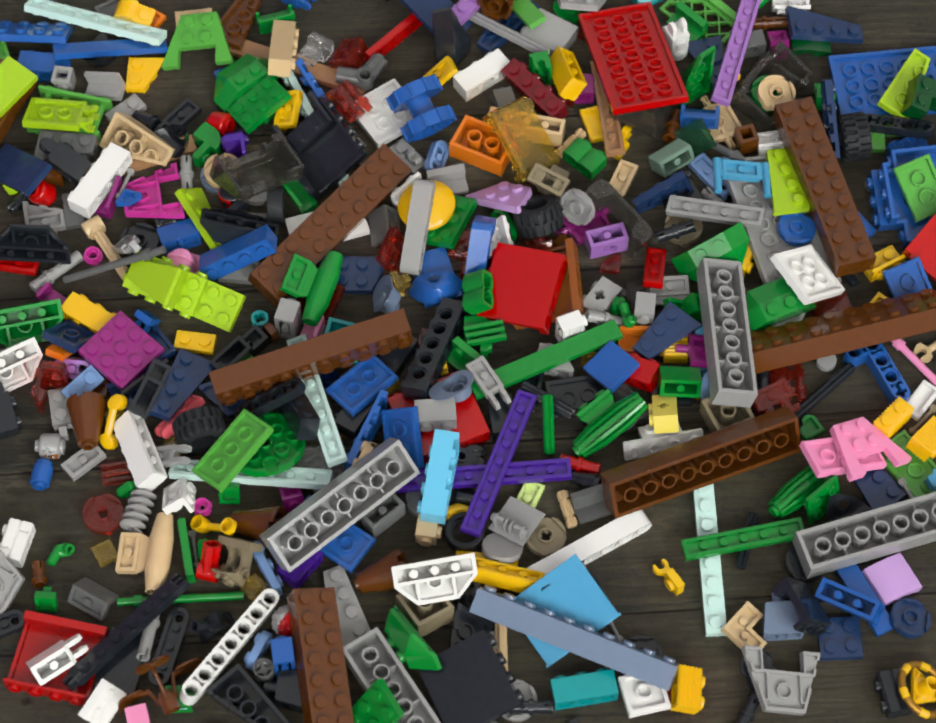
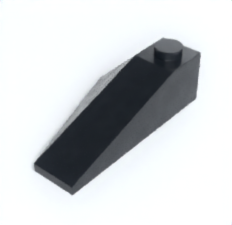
M451 7L432 10L435 64H438L444 57L449 56L457 68L471 51L470 37L466 34L463 25L459 23L458 17Z

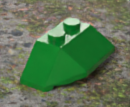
M246 54L217 73L214 102L224 113H228L226 110L268 75V58ZM271 75L275 80L281 78L278 76Z
M739 222L671 260L679 275H688V279L697 282L696 271L703 258L740 261L743 264L750 238L742 223Z
M784 277L749 290L746 294L750 331L764 330L767 327L774 326L816 308L815 303L804 305L786 283Z
M44 300L1 308L0 343L9 347L32 337H35L37 343L48 341L42 338L43 330L61 323L64 319L61 300Z
M396 604L392 606L389 610L384 631L387 636L386 641L392 650L396 651L395 654L400 662H405L410 669H442L437 654L412 626Z

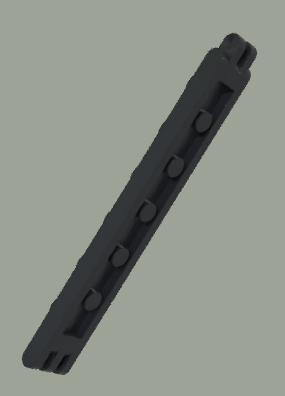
M178 573L173 574L68 671V676L64 678L63 683L70 690L83 686L190 587V583Z

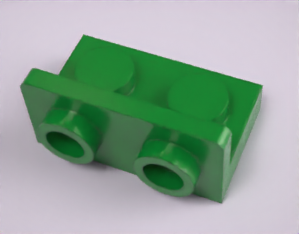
M457 336L452 340V351L446 362L457 371L467 370L465 365L481 355Z

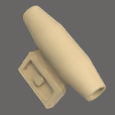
M165 512L157 513L149 537L141 532H121L115 571L117 574H137L145 570V592L149 595H152L166 582L170 571L174 544L173 515H166Z

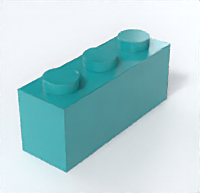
M601 668L592 673L583 671L576 673L574 676L566 677V675H559L550 679V690L555 711L618 700L619 692L614 669Z

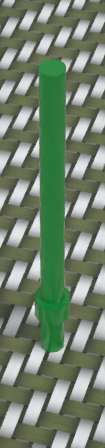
M244 591L182 594L173 603L244 600ZM141 594L134 595V597L117 598V606L134 605V607H138L149 596Z

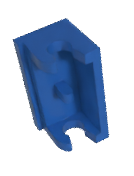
M686 103L681 104L680 127L718 130L720 106L716 105V110L689 109L685 107Z
M190 218L156 228L161 246L166 247L165 256L178 248L189 249L202 245L200 233Z

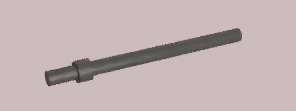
M166 247L147 248L141 250V253L63 276V282L67 284L138 261L152 260L155 256L166 253Z

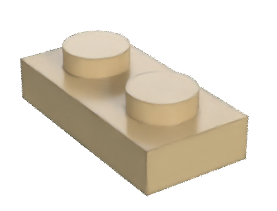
M621 159L606 188V193L624 199L638 171L639 165Z

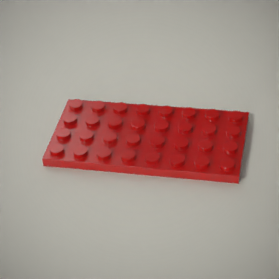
M651 2L578 14L579 24L613 115L688 102L689 96Z

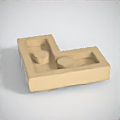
M749 601L721 629V632L740 649L744 645L763 648L767 644L752 629L763 614Z

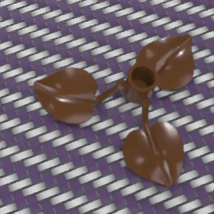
M162 655L152 659L150 662L139 665L135 669L137 675L152 670L161 690L158 694L159 698L152 693L151 689L135 691L119 700V715L130 704L146 695H150L158 707L161 706L165 715L178 711L181 707L177 700L179 696L176 690L175 678L197 669L203 662V659L193 658L177 666L170 673L173 692L170 689L165 690L155 669L168 662L170 659L169 655Z

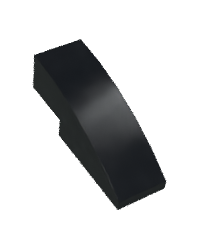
M255 324L242 337L238 335L209 362L216 369H220L245 361L251 355L255 357L272 342Z
M153 358L127 411L146 420L172 367Z

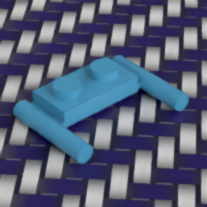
M719 157L712 159L714 191L716 194L722 193V179L759 183L762 180L764 198H771L768 162L720 159Z

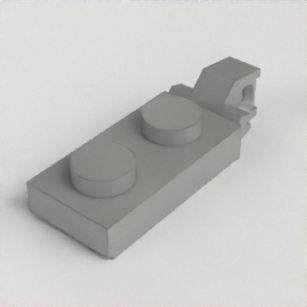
M125 235L112 249L116 254H130L132 252L135 254L142 247L138 245L140 240L135 235Z
M64 388L48 390L54 432L59 431L62 438L68 441L70 440L68 429L73 428L66 408L67 399L60 393Z

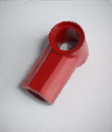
M211 539L203 542L201 560L196 569V579L213 583L218 582L219 579L214 577L215 573L211 571V568L220 569L221 567L219 562L222 544L219 541Z

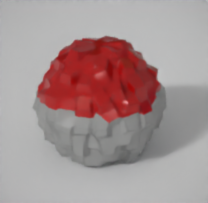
M288 605L279 607L272 615L271 625L276 635L292 636Z

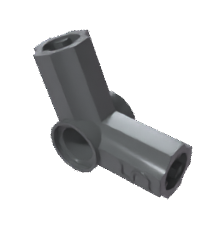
M377 53L373 54L368 62L359 69L339 66L336 72V83L358 86L360 90L368 91L373 88L374 81L388 62L383 55Z

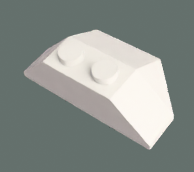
M35 337L0 350V381L5 391L10 392L33 381L43 356Z
M475 553L391 567L394 588L417 606L460 598L478 574Z

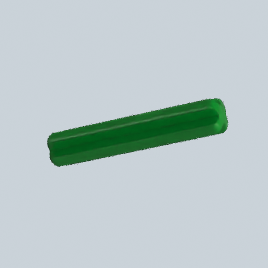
M549 394L542 396L545 455L555 454L553 395Z

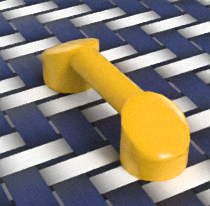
M123 394L111 396L107 403L109 408L104 433L100 435L99 439L100 444L106 450H114L119 443L115 434H112L117 410H124L127 406V398Z
M198 514L192 518L190 527L200 534L216 531L223 532L230 537L237 528V521L227 517L222 520L221 524L211 523L207 518Z

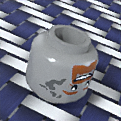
M43 433L40 435L39 440L35 441V452H39L41 459L58 460L61 458V455L65 454L66 441L59 433Z

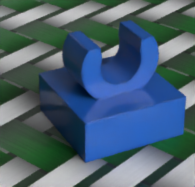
M137 309L134 314L138 318L135 323L139 327L144 323L145 327L143 330L146 333L150 332L151 326H158L161 322V319L147 310Z

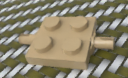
M707 95L702 96L700 101L704 105V110H716V105L720 106L718 130L702 129V131L709 139L717 143L725 142L729 149H735L736 145L732 140L734 129L742 125L731 106L725 107L718 103L711 104Z

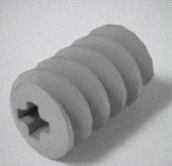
M136 489L130 493L131 497L128 499V505L125 507V512L122 515L123 519L119 525L126 532H141L143 534L139 529H146V525L142 522L149 521V518L144 514L150 515L152 513L147 507H154V503L150 500H156L157 496L152 492Z

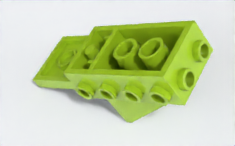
M162 256L161 259L154 257V259L149 261L142 260L132 263L129 270L125 272L122 286L128 288V293L135 296L142 294L145 296L144 300L155 304L158 301L164 309L169 311L176 309L180 311V316L188 319L193 316L230 333L246 299L245 295L207 279L208 275L197 271L195 274L190 272L191 268L180 263L179 266L172 264L174 260Z

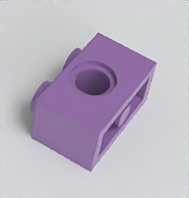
M623 222L585 231V246L590 259L628 250L629 237Z

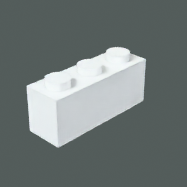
M499 48L489 52L482 59L471 63L469 67L458 71L453 76V87L467 102L503 80L504 77L501 70L510 61Z

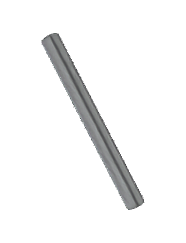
M476 12L469 19L533 53L548 51V55L550 54L548 47L479 12Z

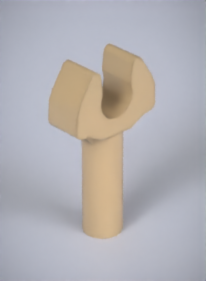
M936 340L928 346L921 342L918 343L913 353L915 355L919 352L925 353L920 360L923 363L930 362L933 357L932 352L936 350Z

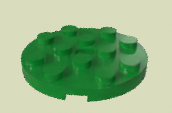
M268 412L258 418L275 430L264 442V444H269L260 447L240 471L242 474L255 478L273 476L290 470L302 458L306 449V440H296L282 414Z

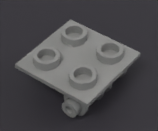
M510 496L500 512L492 513L490 517L492 523L488 529L523 547L545 516V513Z

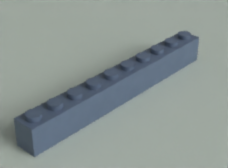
M485 585V587L477 589L469 611L470 613L669 691L671 689L680 665L675 663L676 659L666 655L662 658L655 655L656 652L646 647L643 650L635 647L636 644L629 640L624 639L623 642L616 640L615 635L605 631L603 634L596 632V628L591 625H578L575 623V619L568 616L558 617L553 610L535 608V603L524 600V603L516 600L517 597L510 593L505 592L504 595L497 593V589L492 586Z

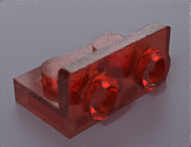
M362 37L343 39L328 63L331 68L342 66L359 69L366 58L365 51L368 50V47Z

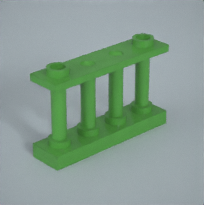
M50 85L38 86L41 98L87 101L88 105H98L99 109L96 113H100V118L93 123L96 126L94 133H88L80 128L79 132H62L97 135L100 143L102 138L98 127L104 112H108L113 108L111 99L58 89ZM27 128L29 133H40V129Z

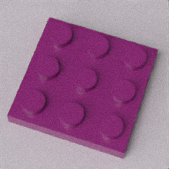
M121 310L78 350V354L120 390L134 381L150 365L153 358L157 359L164 352V348Z

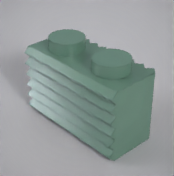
M677 139L648 156L652 171L666 178L673 174V172H676V170L679 171V168L682 169V167L694 161L695 157L691 145Z

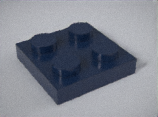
M68 319L43 330L42 338L74 354L96 333Z
M859 617L829 618L832 624L826 628L823 634L817 636L819 653L821 655L820 661L863 659Z

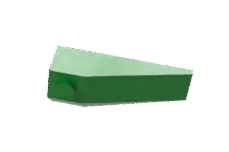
M714 45L699 54L682 74V81L689 96L685 107L710 91L716 52Z

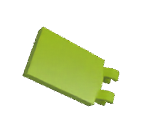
M10 56L0 64V118L38 81L37 75Z
M32 97L23 117L22 125L24 128L79 132L80 128L88 133H94L96 126L93 123L100 118V113H96L99 106L88 105L87 101Z

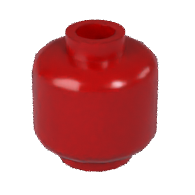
M214 111L206 119L208 124L217 129L220 137L225 136L226 133L233 132L235 129V121L229 113Z
M42 180L28 198L34 204L48 207L57 198L56 187L52 183Z

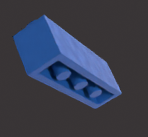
M267 224L201 254L199 271L208 275L207 279L211 281L220 279L276 253L277 237Z

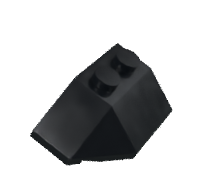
M202 208L200 223L216 243L223 245L266 224L278 238L279 224L272 223L261 216L225 208Z
M9 224L0 233V260L71 264L70 247L50 226Z

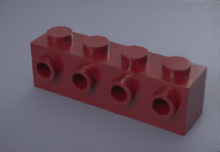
M513 58L501 70L504 80L543 116L564 119L569 114L566 107L567 102L561 96L557 97L553 94L554 90L548 84L544 85L541 83V78L535 72L533 74L529 72L528 66L523 61L519 62Z

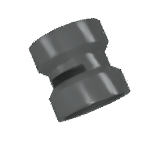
M260 658L255 661L253 665L255 680L261 685H264L265 681L273 682L276 676L273 662L268 658Z

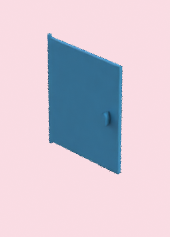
M576 554L516 596V600L524 603V600L535 603V608L553 610L558 617H571L576 620L575 623L578 625H591L596 628V632L622 615L621 612H617ZM526 635L547 664L545 665L546 668L569 653V651Z

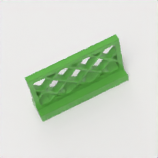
M667 0L659 8V11L667 18H671L676 12L670 13L666 9L669 6L676 5L680 0ZM681 0L685 4H691L692 10L693 4H702L704 11L695 12L698 15H704L706 21L707 15L715 14L718 17V21L708 22V26H718L719 33H706L700 39L720 36L723 37L721 39L722 45L728 41L731 30L721 33L720 25H729L732 28L736 12L721 0Z

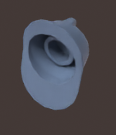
M384 275L374 289L373 311L375 313L380 311L387 314L399 310L401 294L393 286L390 275Z
M468 370L457 371L432 386L429 390V396L431 399L438 401L455 398V403L463 402L472 393L471 384L474 376Z

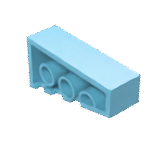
M435 429L433 442L430 445L428 454L430 459L425 467L426 481L422 482L421 486L423 498L422 501H418L417 513H420V521L445 525L460 452L459 432Z

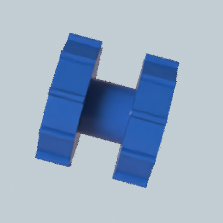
M435 74L407 83L393 91L386 98L391 111L397 113L409 110L413 118L400 128L405 141H408V143L420 141L433 134H437V132L451 126L457 120L449 104L435 108L431 101V98L443 90Z

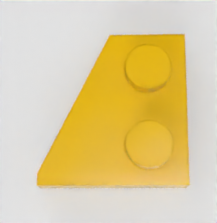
M129 57L126 93H146L150 83L158 76L157 72L161 68L164 58Z

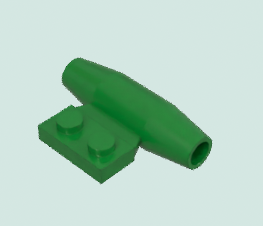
M329 251L318 269L312 261L294 254L279 290L296 298L306 297L302 321L309 326L318 325L329 307L338 284L343 255L337 251Z

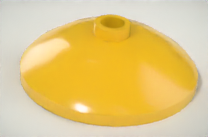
M431 180L435 181L436 185L428 231L446 224L453 216L456 208V201L452 190L444 183L436 180ZM413 184L403 191L398 201V213L405 225H407Z

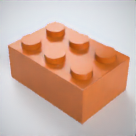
M465 115L449 143V156L501 177L517 149L518 135Z

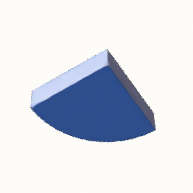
M124 188L115 201L116 206L126 207L133 205L142 199V193Z

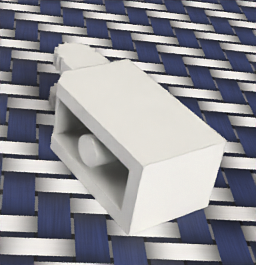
M684 17L662 27L674 61L684 59L688 53L690 34L687 31L688 26Z
M76 634L66 641H59L26 662L40 686L73 666L77 662L76 659L89 650L85 644L72 652L69 648L82 639L80 634Z

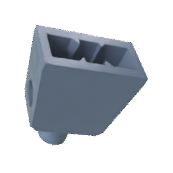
M772 592V602H766L763 609L762 638L765 641L802 639L804 633L795 631L793 628L801 620L791 600L785 601L783 598L774 596Z

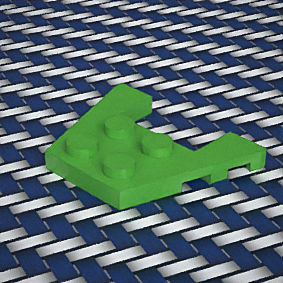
M217 11L181 15L162 63L164 71L180 69L181 51L216 48L215 63L217 65H227L234 62Z

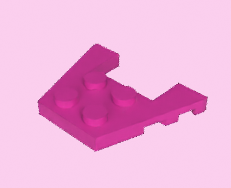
M177 162L170 164V168L163 171L162 169L154 171L155 174L147 178L142 176L127 183L125 189L141 192L142 199L133 205L124 207L126 217L185 218L184 208L180 202L164 205L162 203L160 183L179 179Z

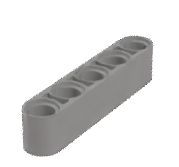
M417 178L414 180L400 261V273L421 275L435 194V181Z

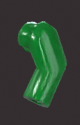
M625 302L618 305L623 325L627 328L633 327L637 323V319L631 314L628 303Z
M71 543L56 545L47 558L46 563L55 567L59 558L67 557L74 553V545Z

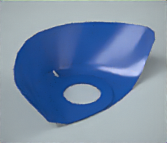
M434 271L422 274L414 279L409 289V295L422 303L438 304L441 303L443 297L451 299L462 289L463 281L450 271ZM433 275L440 276V280L435 283L429 282L428 278Z

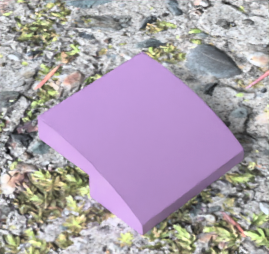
M901 553L887 557L862 571L885 606L899 601L904 596L918 592L922 588V585Z

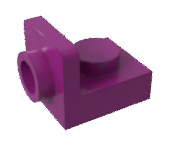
M786 30L767 31L770 58L789 57V38Z
M48 282L41 286L35 295L37 302L60 299L62 305L67 299L53 290Z
M278 487L287 514L304 502L300 488Z

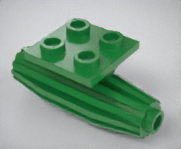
M602 389L594 395L595 399L588 404L586 402L578 408L579 412L576 415L582 423H588L572 442L574 444L572 449L578 457L583 455L586 458L606 447L630 428L646 411L648 405L636 391L614 403V397L610 390L604 391Z
M808 465L780 488L768 502V511L775 518H783L804 506L807 513V521L811 525L816 520H820L827 512L830 496L840 494L838 476L817 478L810 465Z

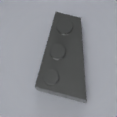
M40 129L34 153L35 157L47 162L48 156L39 148L41 139L47 137L56 143L59 140L63 143H69L73 146L74 151L79 154H85L91 163L97 161L100 151L97 135Z

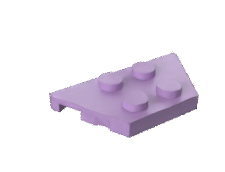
M504 181L468 194L465 197L476 199L479 206L519 214L522 211L521 205L525 206L528 202L527 200L531 198L532 190L531 187L522 186V184H512Z

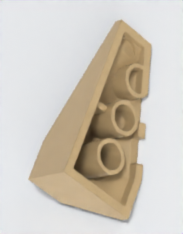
M115 112L99 143V146L102 148H107L112 142L130 151L132 159L167 166L175 150L144 124L129 114Z

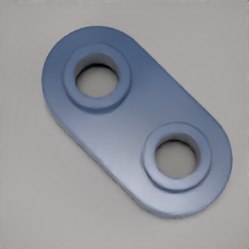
M438 140L431 144L425 160L426 171L445 167L449 155V147L445 141Z
M264 630L256 635L253 649L248 651L244 657L245 668L253 671L255 661L263 658L271 643L270 640L273 634Z

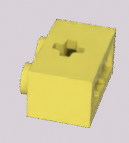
M652 395V403H649L648 407L649 424L654 426V434L679 432L677 398Z

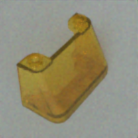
M525 96L489 112L482 118L486 127L488 125L494 127L492 132H496L513 164L512 170H517V176L514 177L517 184L527 182V178L536 162L551 169L553 164L559 165L561 159L559 151L553 147L533 109L534 104L532 100Z

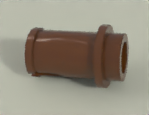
M43 560L31 562V584L35 588H43L48 581L47 577H45V562Z

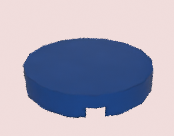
M804 213L788 214L780 217L777 223V233L785 243L791 246L802 247L808 245L813 240L816 227L812 218L803 215Z

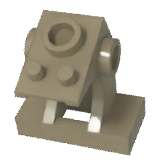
M536 162L527 178L528 182L536 185L538 192L561 198L571 183L568 179L570 172L555 164L552 165L551 169H548Z
M219 535V543L225 545L228 549V559L226 564L221 565L220 569L211 568V571L215 573V578L223 579V584L229 587H234V585L243 587L250 576L253 553L262 552L264 544L232 536Z

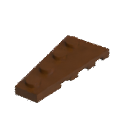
M235 0L220 20L229 47L241 51L255 19V13L258 12L262 0Z

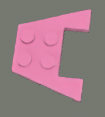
M864 417L833 425L829 430L836 450L841 453V463L847 469L848 474L846 477L849 482L863 478L867 473L857 459L884 452L895 468L908 464L912 459L910 455Z

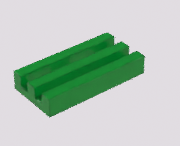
M503 319L463 327L466 343L469 346L507 340ZM500 332H501V334H498V335L488 336L489 334H494V333H500ZM478 336L483 337V338H477V339H472V340H470V338H473V337H478Z

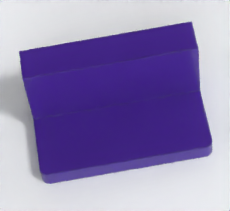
M243 133L223 136L226 153L235 155L240 161L243 160L245 170L249 169Z

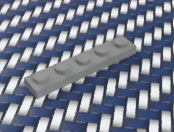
M670 195L666 208V215L729 225L741 222L743 227L762 229L766 214L765 208Z

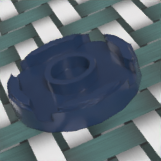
M902 598L891 607L889 622L899 635L905 638L916 639L922 637L929 630L931 615L920 601L914 598Z

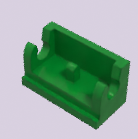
M292 4L287 5L288 10L260 16L259 12H256V23L260 35L272 32L274 20L296 21Z
M548 51L529 54L528 71L532 74L535 72L541 78L544 85L548 84L551 87L552 65Z

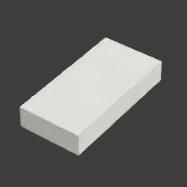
M926 380L921 382L907 402L914 408L911 418L917 422L936 399V387Z

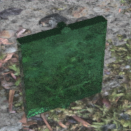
M702 118L675 131L680 140L691 145L694 157L717 145L710 134L711 130L706 127Z

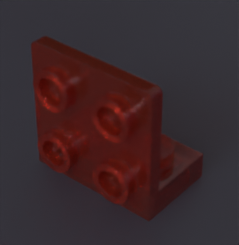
M41 360L40 368L37 367L35 374L37 381L36 386H32L31 397L34 398L35 406H37L40 414H44L50 386L59 389L71 383L66 363Z

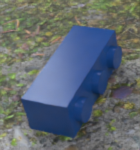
M825 577L822 578L815 597L820 601L875 625L878 624L885 609V605L882 602Z

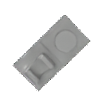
M403 138L390 147L412 169L411 175L425 168V159Z

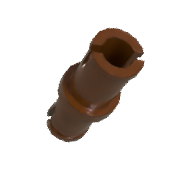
M674 109L670 119L666 122V131L663 135V140L666 143L675 141V136L680 131L681 110Z

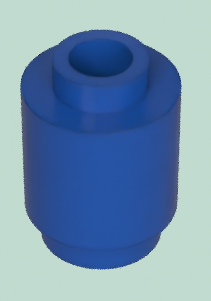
M37 459L36 463H34L29 483L35 490L43 491L50 487L54 470L53 463L50 460Z

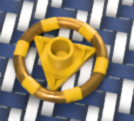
M918 660L905 663L898 673V688L902 699L918 716L925 719H936V710L928 711L918 706L919 704L936 701V669L930 664ZM918 669L927 672L930 676L925 678L922 672H920ZM911 670V689L909 693L906 686V675Z

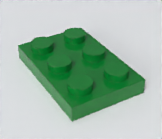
M267 75L226 111L250 134L292 97L271 75Z
M454 195L456 208L453 216L443 226L428 231L426 244L454 249L478 205L476 199Z
M383 678L377 679L352 707L354 723H397L405 714Z

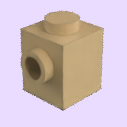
M419 513L415 543H419L422 546H436L437 538L441 539L442 526H439L438 523L420 521Z

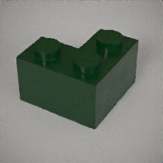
M921 73L909 82L901 115L908 118L920 120L929 112V109L936 112V80Z

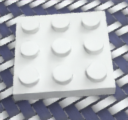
M395 78L347 104L348 111L377 148L383 143L386 145L403 135L400 128L413 119L409 110L397 113L391 111L386 100L393 91L401 88Z
M812 245L776 253L770 258L775 268L781 273L786 283L804 305L841 295L845 291V288Z

